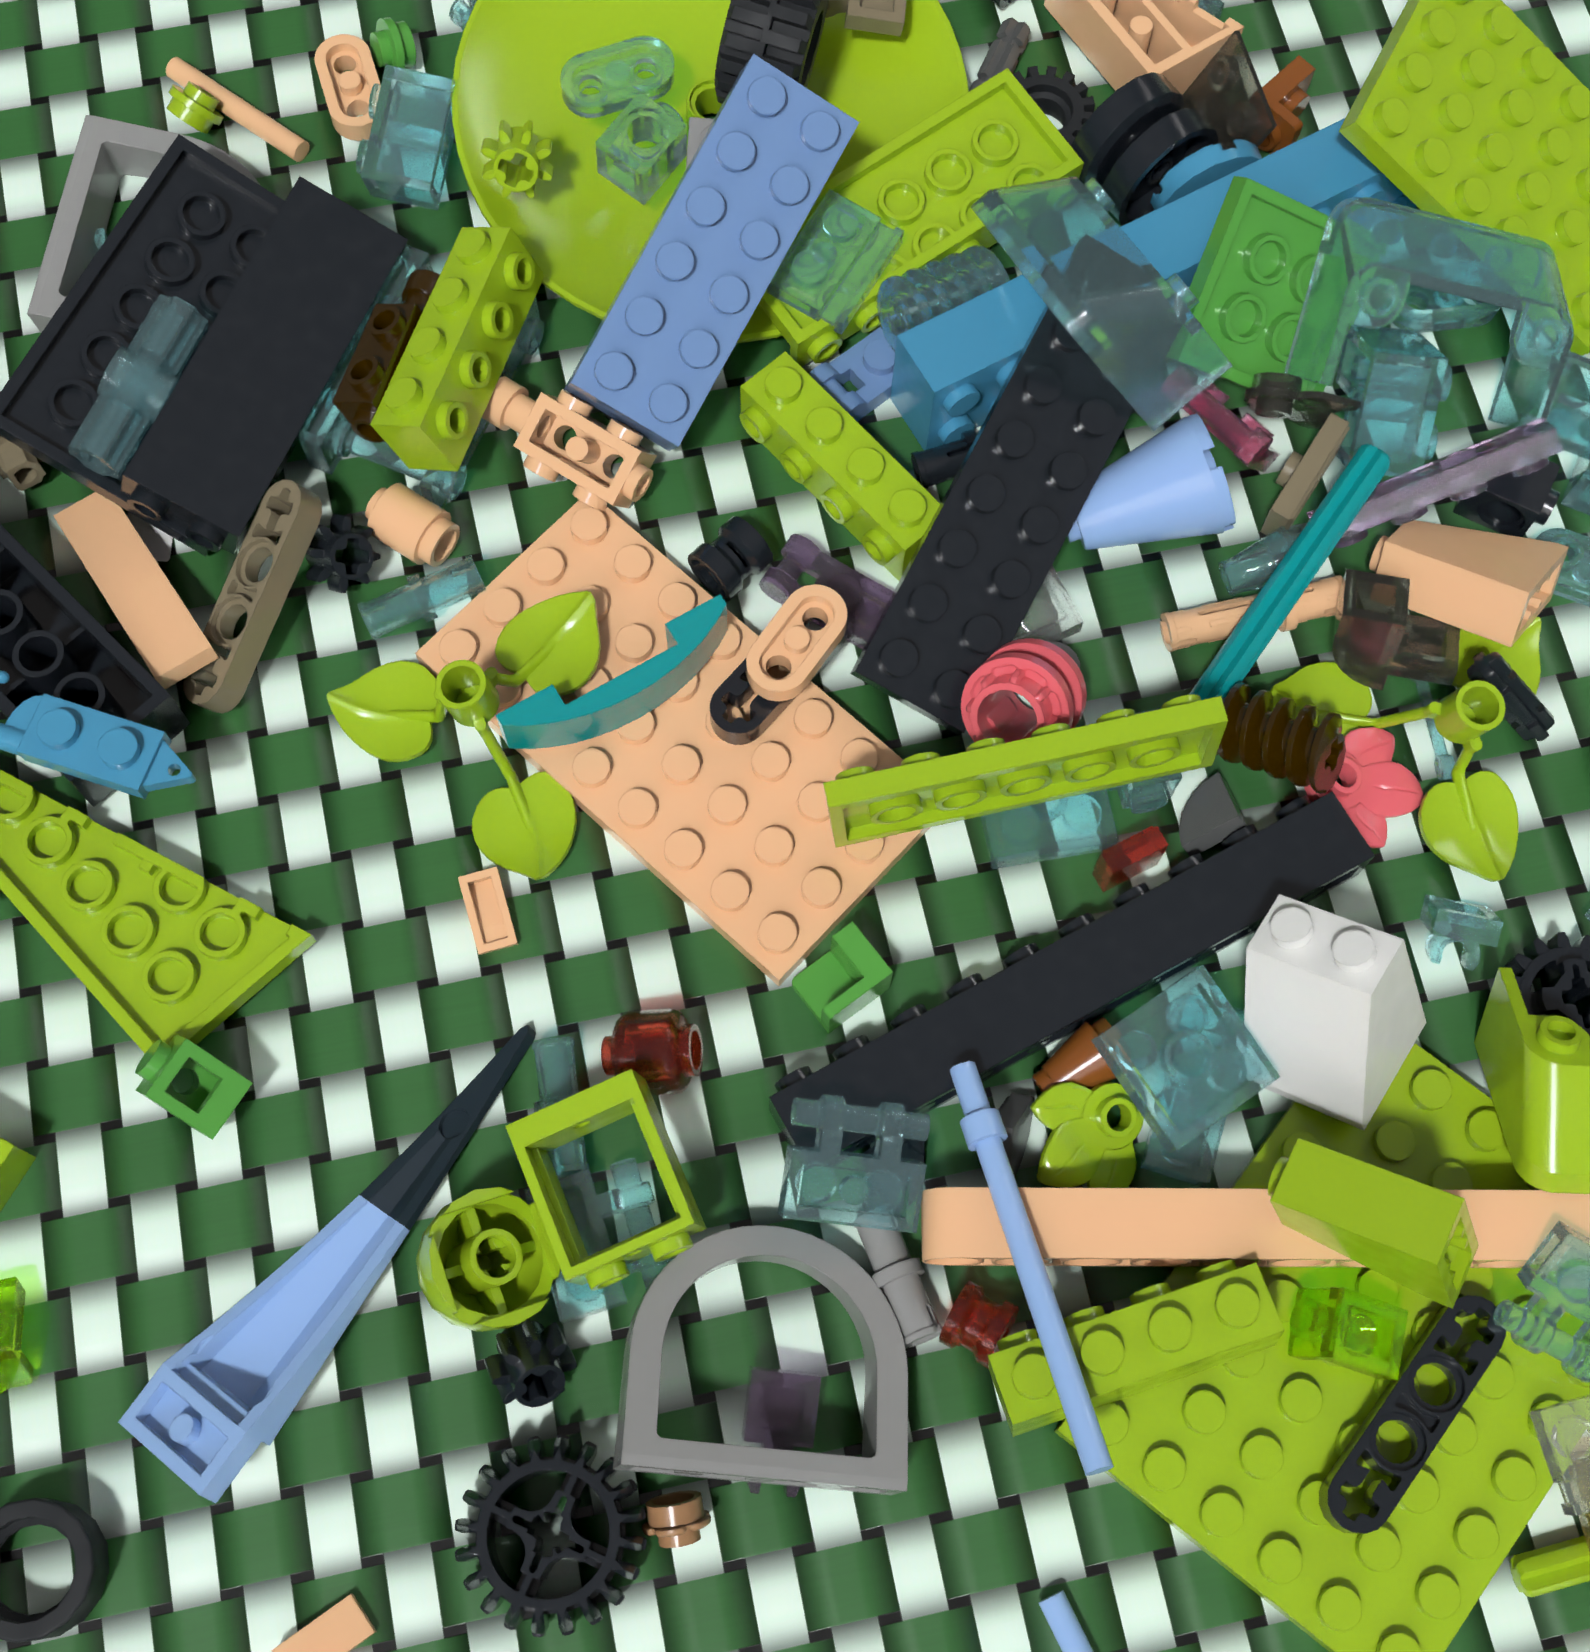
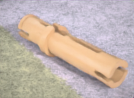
M1336 575L1311 582L1283 621L1279 630L1281 632L1291 631L1297 628L1298 623L1322 617L1347 614L1349 612L1348 606H1350V595L1344 578L1341 575ZM1258 594L1219 601L1186 610L1162 613L1160 616L1162 620L1160 621V628L1166 649L1169 652H1173L1198 644L1227 639Z

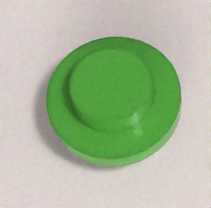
M390 17L378 19L376 32L370 33V49L374 62L378 67H384L389 76H402L405 69L413 68L416 64V49L411 30L405 21L394 22Z

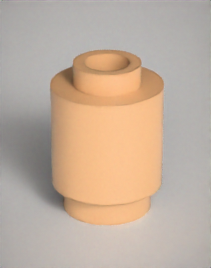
M395 483L389 488H380L371 497L366 507L367 527H371L373 530L371 536L417 565L427 563L432 567H438L450 556L459 539L460 527L451 521V514L402 483Z

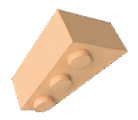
M1199 0L1044 1L1045 8L1115 91L1138 76L1154 72L1164 75L1184 98L1230 72L1244 29L1242 24L1230 17L1224 23L1198 7Z

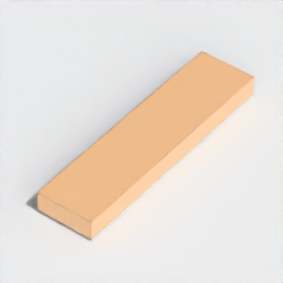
M94 492L53 515L154 678L164 689L169 688L219 658L119 505Z

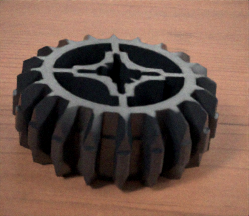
M560 1434L554 1443L553 1457H546L545 1445L542 1439L534 1436L528 1439L527 1448L530 1461L523 1463L519 1453L511 1446L501 1451L502 1460L509 1470L503 1477L490 1465H483L481 1467L479 1475L483 1481L492 1487L487 1496L478 1491L469 1489L465 1491L462 1498L463 1501L468 1505L481 1508L478 1520L469 1518L457 1519L455 1521V1530L461 1533H476V1546L457 1549L455 1551V1559L457 1562H469L479 1559L481 1569L468 1575L463 1583L469 1591L480 1588L487 1582L494 1588L480 1605L481 1610L485 1614L494 1612L504 1600L511 1603L505 1616V1628L509 1630L517 1629L524 1618L525 1612L530 1611L533 1612L531 1623L532 1635L534 1637H543L546 1635L549 1627L550 1614L557 1613L559 1629L562 1635L566 1636L575 1632L576 1621L573 1609L581 1607L587 1621L591 1625H595L603 1619L601 1609L594 1599L598 1594L602 1593L615 1606L620 1605L624 1601L625 1595L622 1590L613 1584L611 1580L616 1572L627 1579L636 1580L641 1570L635 1564L623 1561V1554L625 1548L635 1551L646 1550L648 1540L645 1537L627 1536L626 1523L643 1521L647 1518L646 1509L643 1507L623 1510L620 1501L631 1496L637 1491L638 1487L634 1480L629 1479L612 1488L608 1481L618 1471L613 1470L614 1457L604 1461L597 1471L591 1468L597 1454L598 1447L596 1444L590 1441L585 1442L580 1449L577 1459H569L571 1451L570 1437ZM547 1473H567L560 1490H556L548 1505L540 1510L529 1511L507 1501L509 1496L520 1485L536 1476ZM586 1483L597 1493L605 1507L609 1521L608 1548L588 1538L581 1532L578 1526L577 1512L582 1501L580 1496ZM560 1513V1516L563 1517L560 1530L564 1534L569 1535L570 1541L583 1546L584 1552L574 1547H565L563 1551L560 1547H552L553 1556H542L543 1553L540 1550L543 1545V1539L534 1533L535 1529L522 1524L520 1518L536 1523L542 1519L544 1522L551 1523L550 1514ZM497 1522L517 1533L525 1545L526 1554L520 1569L522 1575L517 1585L507 1575L498 1558L495 1543ZM563 1558L575 1559L581 1563L585 1562L599 1569L586 1585L570 1595L559 1598L537 1596L543 1579H547L555 1563Z

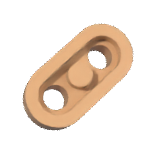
M339 34L326 39L317 48L314 61L333 126L341 136L355 141L371 139L381 133L387 125L388 109L370 49L362 39L354 35Z
M818 584L806 585L797 589L788 597L752 644L747 654L746 672L751 688L759 696L770 701L779 702L795 698L806 688L840 643L846 631L847 607L843 598L835 590ZM810 618H819L825 622L826 626L815 631L808 629L804 622ZM781 665L786 667L790 673L784 678L776 679L771 677L767 671L772 666Z

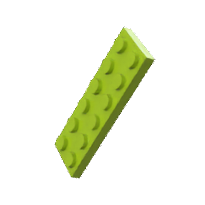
M1183 695L1165 702L1161 709L1136 714L1133 709H1119L1100 716L1094 724L1070 728V725L1066 723H1056L1035 730L1030 738L1005 743L1004 739L997 737L987 738L970 744L966 748V752L940 757L936 752H923L905 758L901 762V766L875 771L872 767L860 766L844 770L836 775V780L823 783L835 847L847 846L1212 766L1228 723L1222 697L1218 696L1201 700L1199 695Z

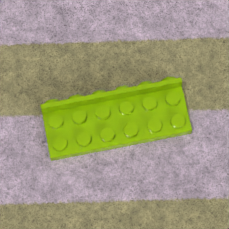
M1006 68L829 178L762 296L759 305L789 343L790 356L801 367L812 360L816 364L821 363L834 355L841 347L842 342L859 330L862 333H868L881 325L889 316L890 311L906 300L914 303L924 298L934 289L938 280L953 270L957 273H962L971 268L980 260L986 249L1000 240L1003 243H1009L1018 238L1036 217L1046 211L1054 214L1066 207L1077 194L1076 187L1084 162L1011 71Z

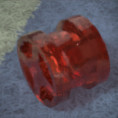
M969 1280L957 1297L944 1323L939 1342L950 1348L962 1346L973 1352L975 1362L989 1368L988 1355L999 1352L997 1342L1009 1335L1020 1307L1008 1300L999 1303L986 1297L982 1286Z

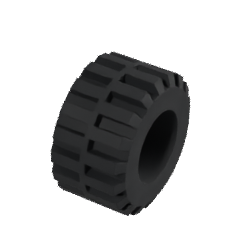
M731 0L720 41L715 70V90L718 103L723 104L738 75L753 54L807 88L818 51L829 0Z

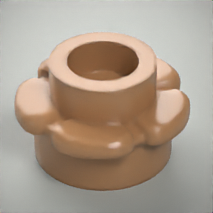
M693 1490L677 1491L659 1495L646 1502L648 1522L642 1525V1531L648 1536L656 1534L659 1546L662 1548L683 1547L701 1539L700 1529L706 1527L711 1522L709 1511L704 1510L701 1492Z

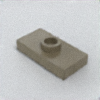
M1330 413L1305 455L1303 456L1293 451L1276 479L1275 483L1284 488L1270 509L1260 531L1261 533L1277 542L1280 539L1284 540L1338 453L1350 429L1348 427L1350 422Z

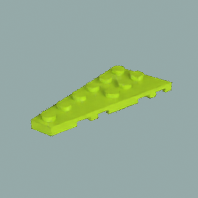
M0 769V889L144 1053L159 1039L169 1044L175 1034L185 1037L197 1045L317 942L312 934L293 924L289 925L264 912L261 907L250 901L230 894L206 881L201 875L119 832L115 833L93 821L84 813L70 806L66 807L38 792L33 786Z

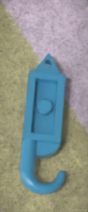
M0 670V683L5 684L9 681L10 676L6 671ZM45 693L43 696H33L23 701L11 713L5 724L0 723V750L21 756L25 761L136 797L146 799L149 791L196 782L192 772L170 748L172 741L164 731ZM181 769L178 775L172 776L175 770Z

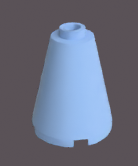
M1196 413L1183 417L1102 469L1067 535L1069 542L1081 540L1084 549L1091 550L1220 534L1233 529L1236 517L1227 480L1222 466H1216L1209 450L1215 446L1200 416Z

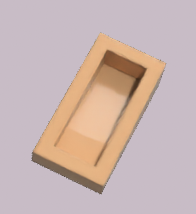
M497 866L458 877L478 954L482 955L518 945Z
M350 1594L271 1651L350 1652L377 1631L354 1594Z

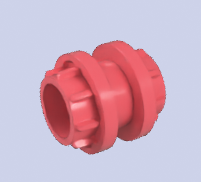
M1034 638L1013 640L998 648L970 676L965 684L961 697V714L965 728L974 742L997 737L1004 739L1005 743L1030 738L1035 730L1051 724L1066 723L1070 725V728H1075L1086 706L1087 691L1085 680L1080 668L1072 657L1055 644ZM1015 693H1018L1021 696H1023L1031 704L1033 709H1030L1027 706H1025L1017 698Z

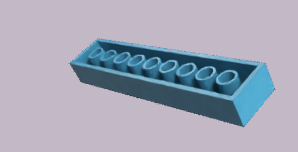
M1344 118L1090 242L1185 299L1234 176L1254 180L1366 234L1385 224L1389 227H1394L1402 223L1414 213L1417 206L1339 132L1345 120ZM1076 249L897 335L890 399L923 450L960 440L962 432L974 430L983 425Z

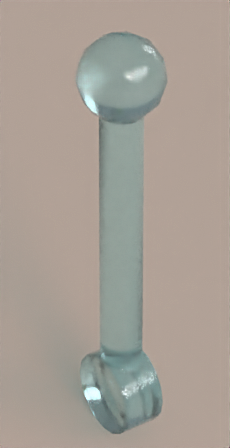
M1417 659L1408 665L1407 677L1410 681L1416 683L1422 707L1434 702L1428 682L1431 676V667L1426 661ZM1425 718L1436 757L1434 762L1436 776L1440 781L1452 779L1451 771L1455 764L1454 758L1448 754L1444 737L1437 731L1434 719Z

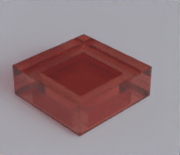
M1151 826L1103 850L1092 875L1101 890L1105 892L1158 865L1168 847V843L1159 828Z

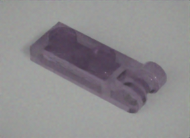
M792 534L781 550L783 559L777 567H769L759 582V587L768 597L783 605L794 591L803 587L797 582L802 572L816 578L817 580L814 584L827 586L835 590L843 598L849 614L846 641L863 650L894 591L821 552L817 545L808 538L799 534ZM810 618V621L823 628L826 626L823 620L818 621Z

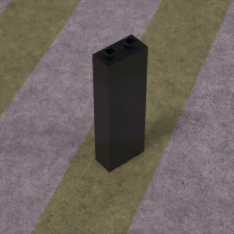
M299 176L123 473L121 494L129 498L127 503L130 507L154 521H162L164 517L185 528L186 536L207 550L218 552L222 548L234 555L252 523L262 498L267 490L276 482L398 267L408 239Z

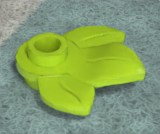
M1062 1082L1049 1087L1031 1104L1030 1109L1043 1125L1052 1130L1041 1153L1037 1173L1038 1181L1044 1185L1054 1187H1074L1087 1183V1188H1128L1133 1180L1137 1165L1133 1141L1139 1135L1144 1121L1143 1105L1138 1095L1128 1086L1115 1082L1101 1083L1091 1090L1073 1082ZM1114 1105H1118L1120 1108L1119 1122L1114 1128H1110L1107 1122L1108 1111Z

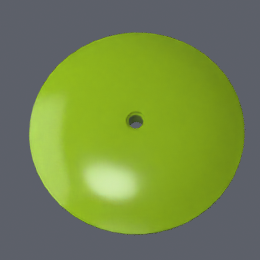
M477 0L463 30L455 59L452 83V122L457 152L468 187L490 227H511L544 273L545 276L542 284L574 306L602 320L686 171L689 117L704 118L703 115L717 114L722 106L721 103H718L716 96L715 70L720 41L731 0ZM906 0L905 21L901 36L844 28L846 13H837L832 17L825 18L807 89L859 122L829 178L968 93V81L961 50L950 21L938 0ZM501 120H505L510 125V128L516 126L524 127V124L531 120L533 121L532 132L538 137L539 141L542 139L552 140L551 154L542 159L553 165L552 179L549 181L537 178L535 182V195L531 199L526 195L525 191H511L510 195L504 198L502 197V186L495 178L484 180L482 177L484 165L492 160L481 153L482 141L484 138H492L498 141ZM516 153L509 162L519 165L520 161L526 158V156ZM758 304L737 343L781 337L782 334Z

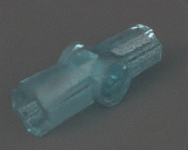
M160 294L156 302L153 303L144 322L141 323L129 347L127 348L123 345L116 352L98 386L97 394L99 397L69 445V453L76 457L83 466L102 476H111L119 479L123 470L125 471L127 463L137 451L149 426L154 423L179 381V375L207 330L208 320L197 311L195 306L177 296L169 297Z

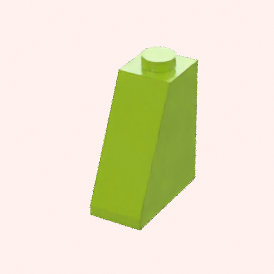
M1298 1138L1290 1157L1282 1156L1275 1164L1268 1184V1195L1271 1196L1270 1202L1281 1223L1397 1283L1453 1309L1479 1246L1465 1198Z

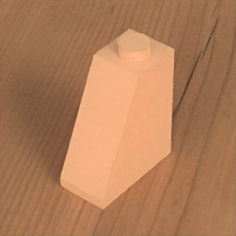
M1407 519L1390 537L1382 536L1373 551L1369 569L1376 572L1370 595L1512 647L1550 602L1569 547L1555 542Z

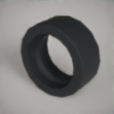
M31 1498L9 1502L0 1507V1548L11 1535L22 1528L44 1525L55 1528L68 1539L74 1550L75 1574L70 1589L58 1604L47 1611L27 1615L12 1611L0 1600L1 1640L22 1643L61 1636L83 1622L101 1599L109 1574L108 1543L96 1520L75 1504L48 1498Z

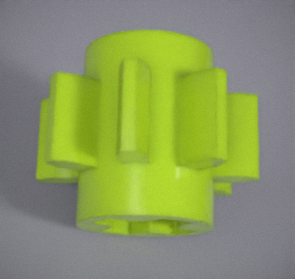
M501 120L498 141L492 138H484L482 141L481 153L492 159L484 165L482 177L484 180L495 178L502 186V197L507 198L511 191H525L526 195L531 199L535 195V182L537 178L549 181L552 179L553 165L548 161L542 160L551 154L552 140L542 139L539 141L538 137L532 132L533 121L528 120L524 127L516 126L511 128L505 120ZM516 153L526 156V158L520 161L519 165L509 162Z

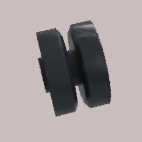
M1154 72L1134 78L1109 96L1084 123L1071 145L1084 162L1079 181L1089 192L1101 193L1100 200L1103 207L1121 226L1154 211L1150 202L1153 193L1160 194L1162 192L1159 183L1171 168L1196 151L1218 143L1217 132L1197 110L1184 108L1185 104L1182 94L1164 75Z

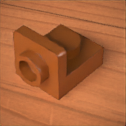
M1300 55L1254 94L1241 128L1258 148L1270 154L1296 142L1303 127V123L1298 116L1310 101V95L1306 92L1316 68Z

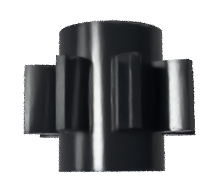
M339 514L332 515L330 528L319 524L305 555L308 564L311 566L305 577L308 580L319 583L327 580L329 590L339 593H346L348 579L368 584L370 579L367 573L372 567L373 561L381 557V554L373 551L370 542L367 540L373 532L371 527L356 525L351 528L350 517ZM343 549L342 557L335 558L336 550Z
M528 1318L520 1324L506 1328L502 1333L496 1335L498 1354L485 1358L484 1363L491 1382L497 1386L504 1404L517 1399L524 1406L532 1408L543 1406L556 1399L560 1393L566 1390L564 1387L566 1380L563 1372L577 1368V1362L568 1342L564 1339L558 1323L554 1322L544 1328L539 1322Z

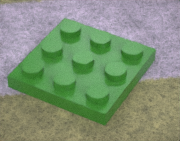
M1234 176L1185 297V300L1190 303L1163 354L1299 411L1314 415L1385 242L1254 180Z

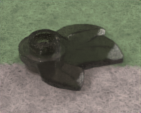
M1266 372L1255 374L1252 387L1245 390L1244 396L1246 405L1255 411L1256 415L1277 419L1288 418L1297 425L1318 430L1322 428L1330 413L1355 411L1361 407V401L1326 392L1301 391L1303 380L1297 376L1283 373Z

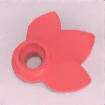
M1359 728L1350 731L1344 736L1346 752L1339 774L1342 786L1336 781L1329 791L1321 794L1316 793L1311 785L1304 788L1312 802L1333 792L1368 846L1371 848H1382L1385 846L1387 839L1386 818L1399 817L1411 813L1421 805L1424 795L1416 776L1402 764L1392 762L1395 749L1394 735L1380 728Z

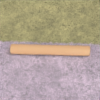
M174 57L168 62L166 66L167 77L184 88L188 81L206 90L219 100L216 107L217 110L294 161L300 162L307 156L309 143L181 58Z

